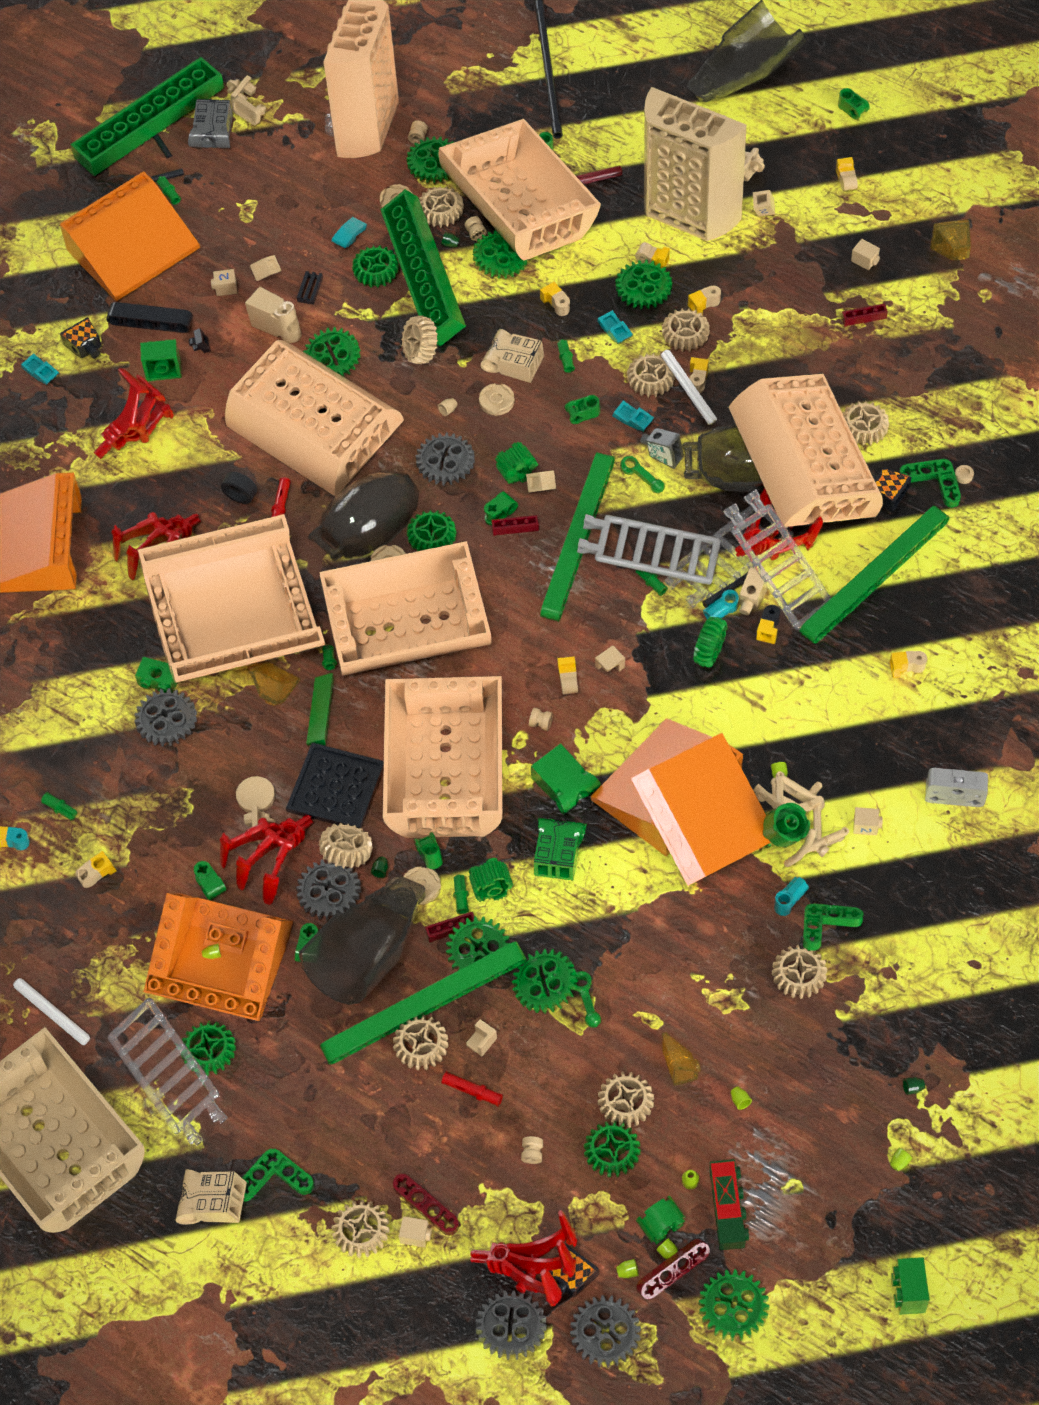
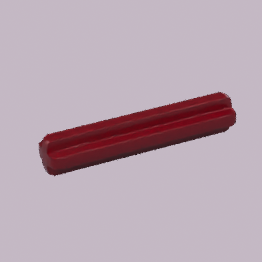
M618 165L577 175L576 177L582 184H588L621 176L622 168Z

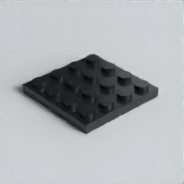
M312 742L286 806V811L301 816L309 815L312 819L335 825L342 823L343 825L349 824V826L356 825L358 829L362 828L384 770V761Z

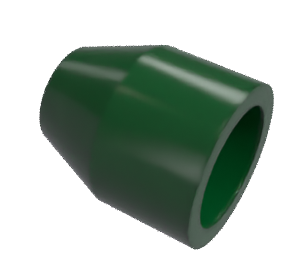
M445 232L441 245L457 247L460 239L452 233Z
M380 856L374 861L370 871L374 877L384 878L388 870L387 858Z
M910 1077L903 1079V1090L906 1095L917 1094L925 1089V1082L921 1078Z

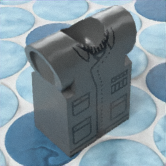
M196 100L193 128L188 138L189 147L230 148L229 136L233 118L230 100Z

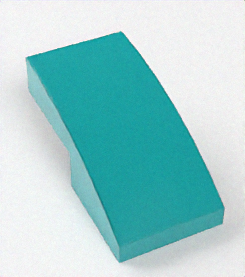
M352 217L335 233L332 242L347 248L356 241L357 235L366 230L367 224Z
M613 310L597 320L602 329L617 344L633 336L624 321L621 322Z
M34 353L21 364L22 369L46 385L59 374L47 361L44 363Z
M624 400L612 415L622 423L640 431H644L654 419L653 416L640 407L636 410Z

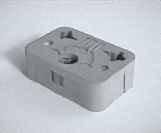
M941 768L929 769L925 789L926 802L970 807H983L985 805L988 794L987 773Z

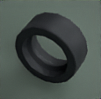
M229 472L221 483V490L231 500L241 504H249L257 492V486L246 475L238 472Z

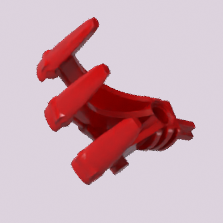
M119 368L118 371L130 385L128 400L119 417L101 433L105 440L94 451L95 455L100 459L112 447L119 451L129 441L136 442L140 440L142 443H147L149 435L156 428L161 418L164 416L172 419L174 416L170 405L165 403L166 399L158 389L142 376L137 374L135 378L123 368ZM140 393H146L142 404L137 409Z
M764 489L756 502V505L760 506L756 517H754L750 528H746L740 538V545L735 548V551L737 552V557H743L748 553L752 557H756L763 553L764 555L768 554L771 560L777 559L779 554L802 544L809 551L819 534L823 519L821 516L817 517L803 535L789 539H773L783 526L779 522L766 531L759 529L764 510H768L772 505L766 489Z
M152 512L148 514L147 519L123 532L115 525L112 530L114 560L116 562L119 560L121 546L124 542L138 536L150 534L147 540L137 549L130 545L128 546L126 552L128 576L131 580H134L138 568L139 549L155 546L165 541L168 543L191 537L192 527L200 523L201 519L196 513L186 519L176 515L167 520L164 517L158 518L156 513Z
M305 815L297 822L287 818L286 821L284 820L280 824L268 823L266 818H261L258 820L257 825L232 839H229L223 833L219 839L221 867L223 869L226 867L229 853L233 849L249 842L263 840L247 860L238 856L236 861V884L240 890H243L251 867L265 854L280 847L272 874L265 873L263 877V901L265 904L271 905L280 882L277 875L288 852L292 851L304 840V830L313 824L309 815Z
M560 1210L558 1216L562 1228L556 1233L537 1241L521 1244H505L503 1242L497 1244L492 1242L490 1251L473 1249L470 1253V1261L487 1263L491 1273L504 1274V1276H510L518 1284L515 1287L519 1292L524 1294L528 1290L534 1293H543L546 1295V1301L550 1306H555L561 1300L562 1292L549 1271L562 1269L569 1278L574 1275L576 1260L572 1257L564 1241L574 1247L577 1245L575 1229L572 1228L565 1213ZM557 1246L559 1257L540 1258ZM537 1274H541L542 1282L535 1280Z

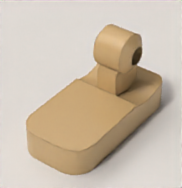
M239 96L232 100V110L235 114L252 125L260 123L261 115L265 114L266 107L259 104L257 107H254Z

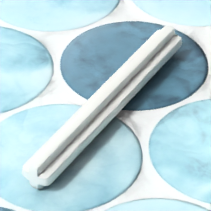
M665 350L661 357L705 421L709 425L715 423L717 418L672 353L669 350Z
M22 978L14 982L13 986L17 991L80 1044L86 1045L89 1042L90 1037L84 1030Z

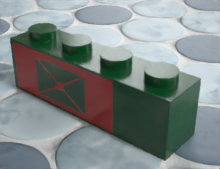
M735 1159L709 1162V1173L719 1251L745 1248L746 1241L749 1240L748 1227L744 1228L743 1220H746V1209L741 1207L740 1201L744 1199L743 1187L738 1186V1179H741L740 1166H736Z

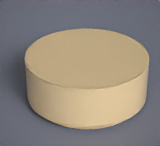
M967 465L957 467L955 471L956 480L962 484L971 482L974 476L973 469Z

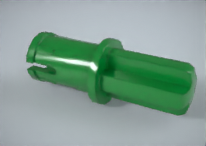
M165 176L158 177L157 183L163 190V194L169 198L173 205L178 204L181 201V197L175 191L174 185L170 184Z
M561 339L557 343L560 353L559 359L562 360L564 372L570 373L575 370L572 360L573 353L569 349L568 341Z
M636 570V573L646 582V585L656 591L659 596L666 593L668 590L667 586L658 579L656 574Z
M49 792L43 795L41 803L53 809L54 813H60L69 820L76 818L77 810L65 804L63 799L59 800Z
M458 874L454 877L455 892L453 897L456 899L457 914H466L469 912L467 901L469 892L466 891L465 876Z

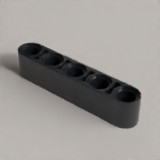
M113 302L110 304L106 321L115 326L187 333L190 329L193 314L184 309Z

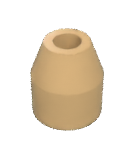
M453 398L445 399L438 404V410L443 416L449 415L457 407V402Z

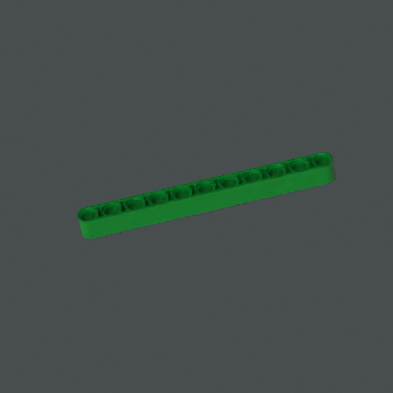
M598 452L595 454L542 604L540 617L560 621L583 556L582 553H577L579 539L588 541L592 530L583 529L585 515H591L596 518L614 466L615 456Z
M932 506L801 626L800 633L812 643H818L948 523L950 517L936 506Z
M512 942L324 1041L320 1048L328 1064H335L396 1032V1030L400 1029L401 1024L407 1025V1020L410 1019L412 1022L414 1017L420 1019L423 1015L430 1014L525 963L527 959L518 942Z

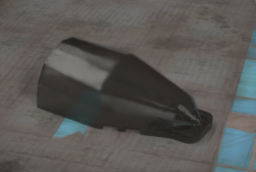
M760 0L724 32L722 41L718 46L714 47L711 57L706 59L698 73L688 82L689 91L700 101L708 102L713 98L720 99L767 79L805 45L806 40L802 30L799 28L790 36L770 14L764 1Z
M395 877L384 887L366 896L365 901L358 905L355 903L350 905V909L342 914L340 912L336 913L299 951L302 968L310 981L323 994L336 1002L347 1005L360 1003L400 960L418 912V907L426 897L425 887L405 877Z

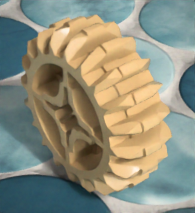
M441 185L439 188L433 186V190L427 189L426 193H422V197H419L428 225L432 224L433 227L439 225L440 228L442 225L448 227L449 223L454 225V222L459 221L460 216L463 214V199L459 192H455L454 188L449 190L448 186L442 188Z
M681 308L679 312L675 310L674 314L669 313L662 325V336L665 343H668L669 347L674 346L675 351L681 349L683 352L684 349H687L690 352L692 348L697 350L698 346L702 347L706 343L710 332L706 317H703L702 313L697 314L696 310L692 312L690 308L687 311Z
M423 316L410 317V320L404 326L401 347H403V353L409 362L416 364L429 363V360H432L433 355L436 353L438 333H436L437 328L430 318Z
M646 353L644 357L639 355L638 359L634 358L633 363H630L627 370V381L630 383L631 389H634L635 393L640 392L641 396L647 394L648 398L650 395H654L656 398L658 393L663 396L664 391L668 392L675 380L674 374L661 357V354L655 356V353L652 355Z
M858 401L857 405L852 403L843 412L857 444L862 443V446L865 443L871 446L872 442L877 444L879 440H883L884 435L888 432L889 417L885 414V409H881L880 405L874 406V402L867 404V401L861 404Z
M340 823L337 826L333 824L332 827H327L323 831L319 840L320 854L323 855V859L328 860L329 864L334 863L335 867L340 865L343 869L345 866L352 869L353 866L359 867L360 864H365L369 860L373 848L368 832H363V828H356V825L349 826V824L343 825Z
M799 945L794 950L789 946L788 952L782 950L781 956L777 955L776 962H773L774 983H779L777 988L779 990L784 989L785 995L790 992L792 998L795 997V994H798L800 999L803 998V994L810 998L811 992L817 994L818 988L822 989L824 986L823 982L827 979L825 975L827 974V968L824 967L826 962L821 960V954L815 955V951H808L805 948L800 949ZM796 960V962L793 965H788V967H785L789 962ZM798 966H799V969H800V971H801V978H800V973H798ZM815 976L811 981L804 983V980Z
M423 1015L421 1020L414 1017V1021L411 1022L410 1019L406 1021L407 1025L401 1024V1030H396L395 1032L397 1037L393 1038V1043H395L393 1048L397 1052L396 1057L398 1059L401 1058L403 1065L408 1063L410 1069L416 1065V1070H419L420 1066H424V1069L427 1070L428 1064L435 1067V1060L438 1062L442 1061L441 1055L446 1056L447 1052L445 1049L449 1047V1044L447 1042L448 1035L445 1034L446 1030L444 1027H440L439 1021L434 1023L432 1017L427 1021L426 1016ZM429 1033L435 1035L437 1044L429 1039ZM405 1041L413 1046L412 1053L404 1047Z
M621 1072V1077L614 1074L613 1080L607 1078L606 1084L601 1085L602 1091L598 1092V1097L600 1098L598 1105L601 1106L600 1112L605 1113L604 1118L606 1120L611 1118L612 1125L614 1121H618L619 1127L622 1123H627L629 1128L631 1127V1122L638 1126L639 1119L645 1121V1115L651 1114L650 1108L654 1107V1102H652L654 1094L651 1093L652 1088L647 1086L646 1080L640 1082V1075L633 1078L632 1072L629 1073V1076H625V1073ZM617 1089L618 1096L609 1102L610 1095ZM643 1098L641 1106L634 1110V1104L638 1102V1099ZM617 1110H624V1111H626L627 1113L619 1112V1111H617Z
M364 1200L360 1201V1205L353 1201V1207L345 1204L344 1208L346 1211L339 1210L338 1215L340 1217H334L336 1224L332 1225V1231H334L332 1236L333 1239L337 1240L335 1242L336 1246H342L341 1251L343 1253L348 1251L349 1256L352 1257L356 1252L357 1258L360 1259L362 1253L369 1257V1251L371 1250L376 1254V1246L383 1248L384 1244L382 1241L388 1240L386 1233H389L390 1229L387 1226L389 1221L385 1218V1212H380V1206L377 1205L373 1208L371 1201L367 1206H365ZM360 1215V1217H359L358 1219H355V1220L351 1219V1218H353V1217H355V1216ZM369 1216L378 1223L377 1230L368 1225ZM344 1228L349 1229L353 1233L352 1241L344 1236ZM366 1238L370 1239L367 1242L361 1243Z

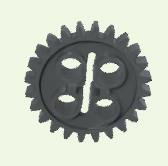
M446 432L445 436L442 437L439 433L438 438L431 435V441L425 439L426 444H420L421 449H417L416 466L419 473L423 474V478L428 477V482L434 479L437 485L439 481H442L443 486L446 481L450 485H452V480L459 483V477L465 479V474H470V469H473V463H475L474 450H472L471 444L468 445L467 439L462 441V436L455 438V433H453L449 437L448 432Z
M168 688L166 693L162 689H160V694L153 691V697L146 695L147 701L141 700L142 707H136L138 713L134 714L136 718L134 722L138 733H140L142 738L146 737L148 743L151 740L154 745L160 742L162 747L165 742H168L169 746H171L172 741L179 744V738L185 740V733L191 735L190 728H195L194 722H197L194 702H191L190 697H186L184 692L179 695L177 689L173 693H171L170 688Z
M323 859L321 860V865H317L314 862L313 869L307 866L308 873H301L303 879H298L300 886H297L296 890L300 906H304L305 912L310 911L311 917L317 914L318 920L322 916H325L327 921L330 916L337 920V914L345 917V910L351 912L350 905L357 906L355 900H360L358 893H361L360 879H357V872L353 873V867L352 869L347 868V866L343 869L340 865L335 867L334 863L325 864ZM320 877H327L325 880H318ZM341 881H344V882H345V884H343V885H338L337 883H339V882H341ZM315 894H320L317 898L312 897ZM333 899H340L338 902H331Z
M504 1291V1297L495 1294V1301L488 1298V1305L482 1304V1311H478L479 1319H476V1326H478L476 1334L479 1335V1342H484L483 1348L487 1349L490 1347L491 1355L497 1351L498 1358L506 1354L507 1360L510 1359L511 1355H514L516 1360H518L519 1353L527 1357V1350L534 1353V1345H541L540 1339L545 1338L543 1331H546V1324H544L546 1323V1316H543V1308H538V1301L532 1303V1296L524 1299L523 1293L518 1297L515 1291L512 1292L511 1296H508L506 1291ZM511 1308H514L515 1310L513 1314L514 1323L512 1324V1341L508 1342L510 1310ZM501 1312L506 1314L504 1316H497ZM520 1314H526V1315H527V1317H525V1318H520V1317H518V1316H519ZM498 1332L504 1334L502 1336H495V1334ZM518 1334L526 1335L523 1338L516 1337Z
M602 1295L600 1302L593 1297V1304L585 1301L586 1308L578 1307L580 1315L574 1314L573 1319L576 1322H571L570 1324L571 1328L575 1329L570 1331V1336L576 1337L572 1340V1345H578L576 1353L583 1351L582 1360L589 1357L590 1365L596 1360L599 1368L602 1362L606 1363L607 1368L610 1367V1362L612 1361L618 1366V1359L626 1362L625 1355L633 1356L631 1348L637 1349L638 1344L635 1341H640V1335L636 1333L641 1331V1327L635 1326L639 1323V1318H632L635 1315V1310L628 1312L629 1304L621 1306V1299L615 1303L613 1302V1296H610L609 1301H605V1297ZM601 1313H608L610 1315L607 1320H601L598 1316ZM590 1319H594L597 1324L591 1322ZM621 1326L626 1328L627 1331L624 1334H618L615 1332V1329ZM601 1328L605 1331L609 1329V1334L606 1332L602 1334ZM587 1329H593L596 1333L590 1337L586 1336L584 1332ZM614 1339L617 1340V1341H620L621 1343H620V1344H617V1343L614 1341ZM610 1343L613 1347L605 1351L601 1348V1345Z

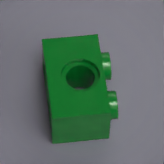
M146 657L142 658L135 674L137 684L144 689H149L150 687L157 689L159 692L162 689L164 693L170 688L171 693H173L177 683L172 678L168 663Z

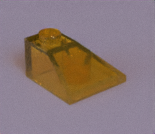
M969 220L935 223L933 226L931 249L951 260L969 258L971 250Z
M270 662L250 669V674L259 697L266 700V703L274 706L285 702L300 681L299 677Z
M662 1033L661 1050L674 1086L697 1080L698 1072L701 1071L698 1059L694 1060L692 1053L668 1033Z

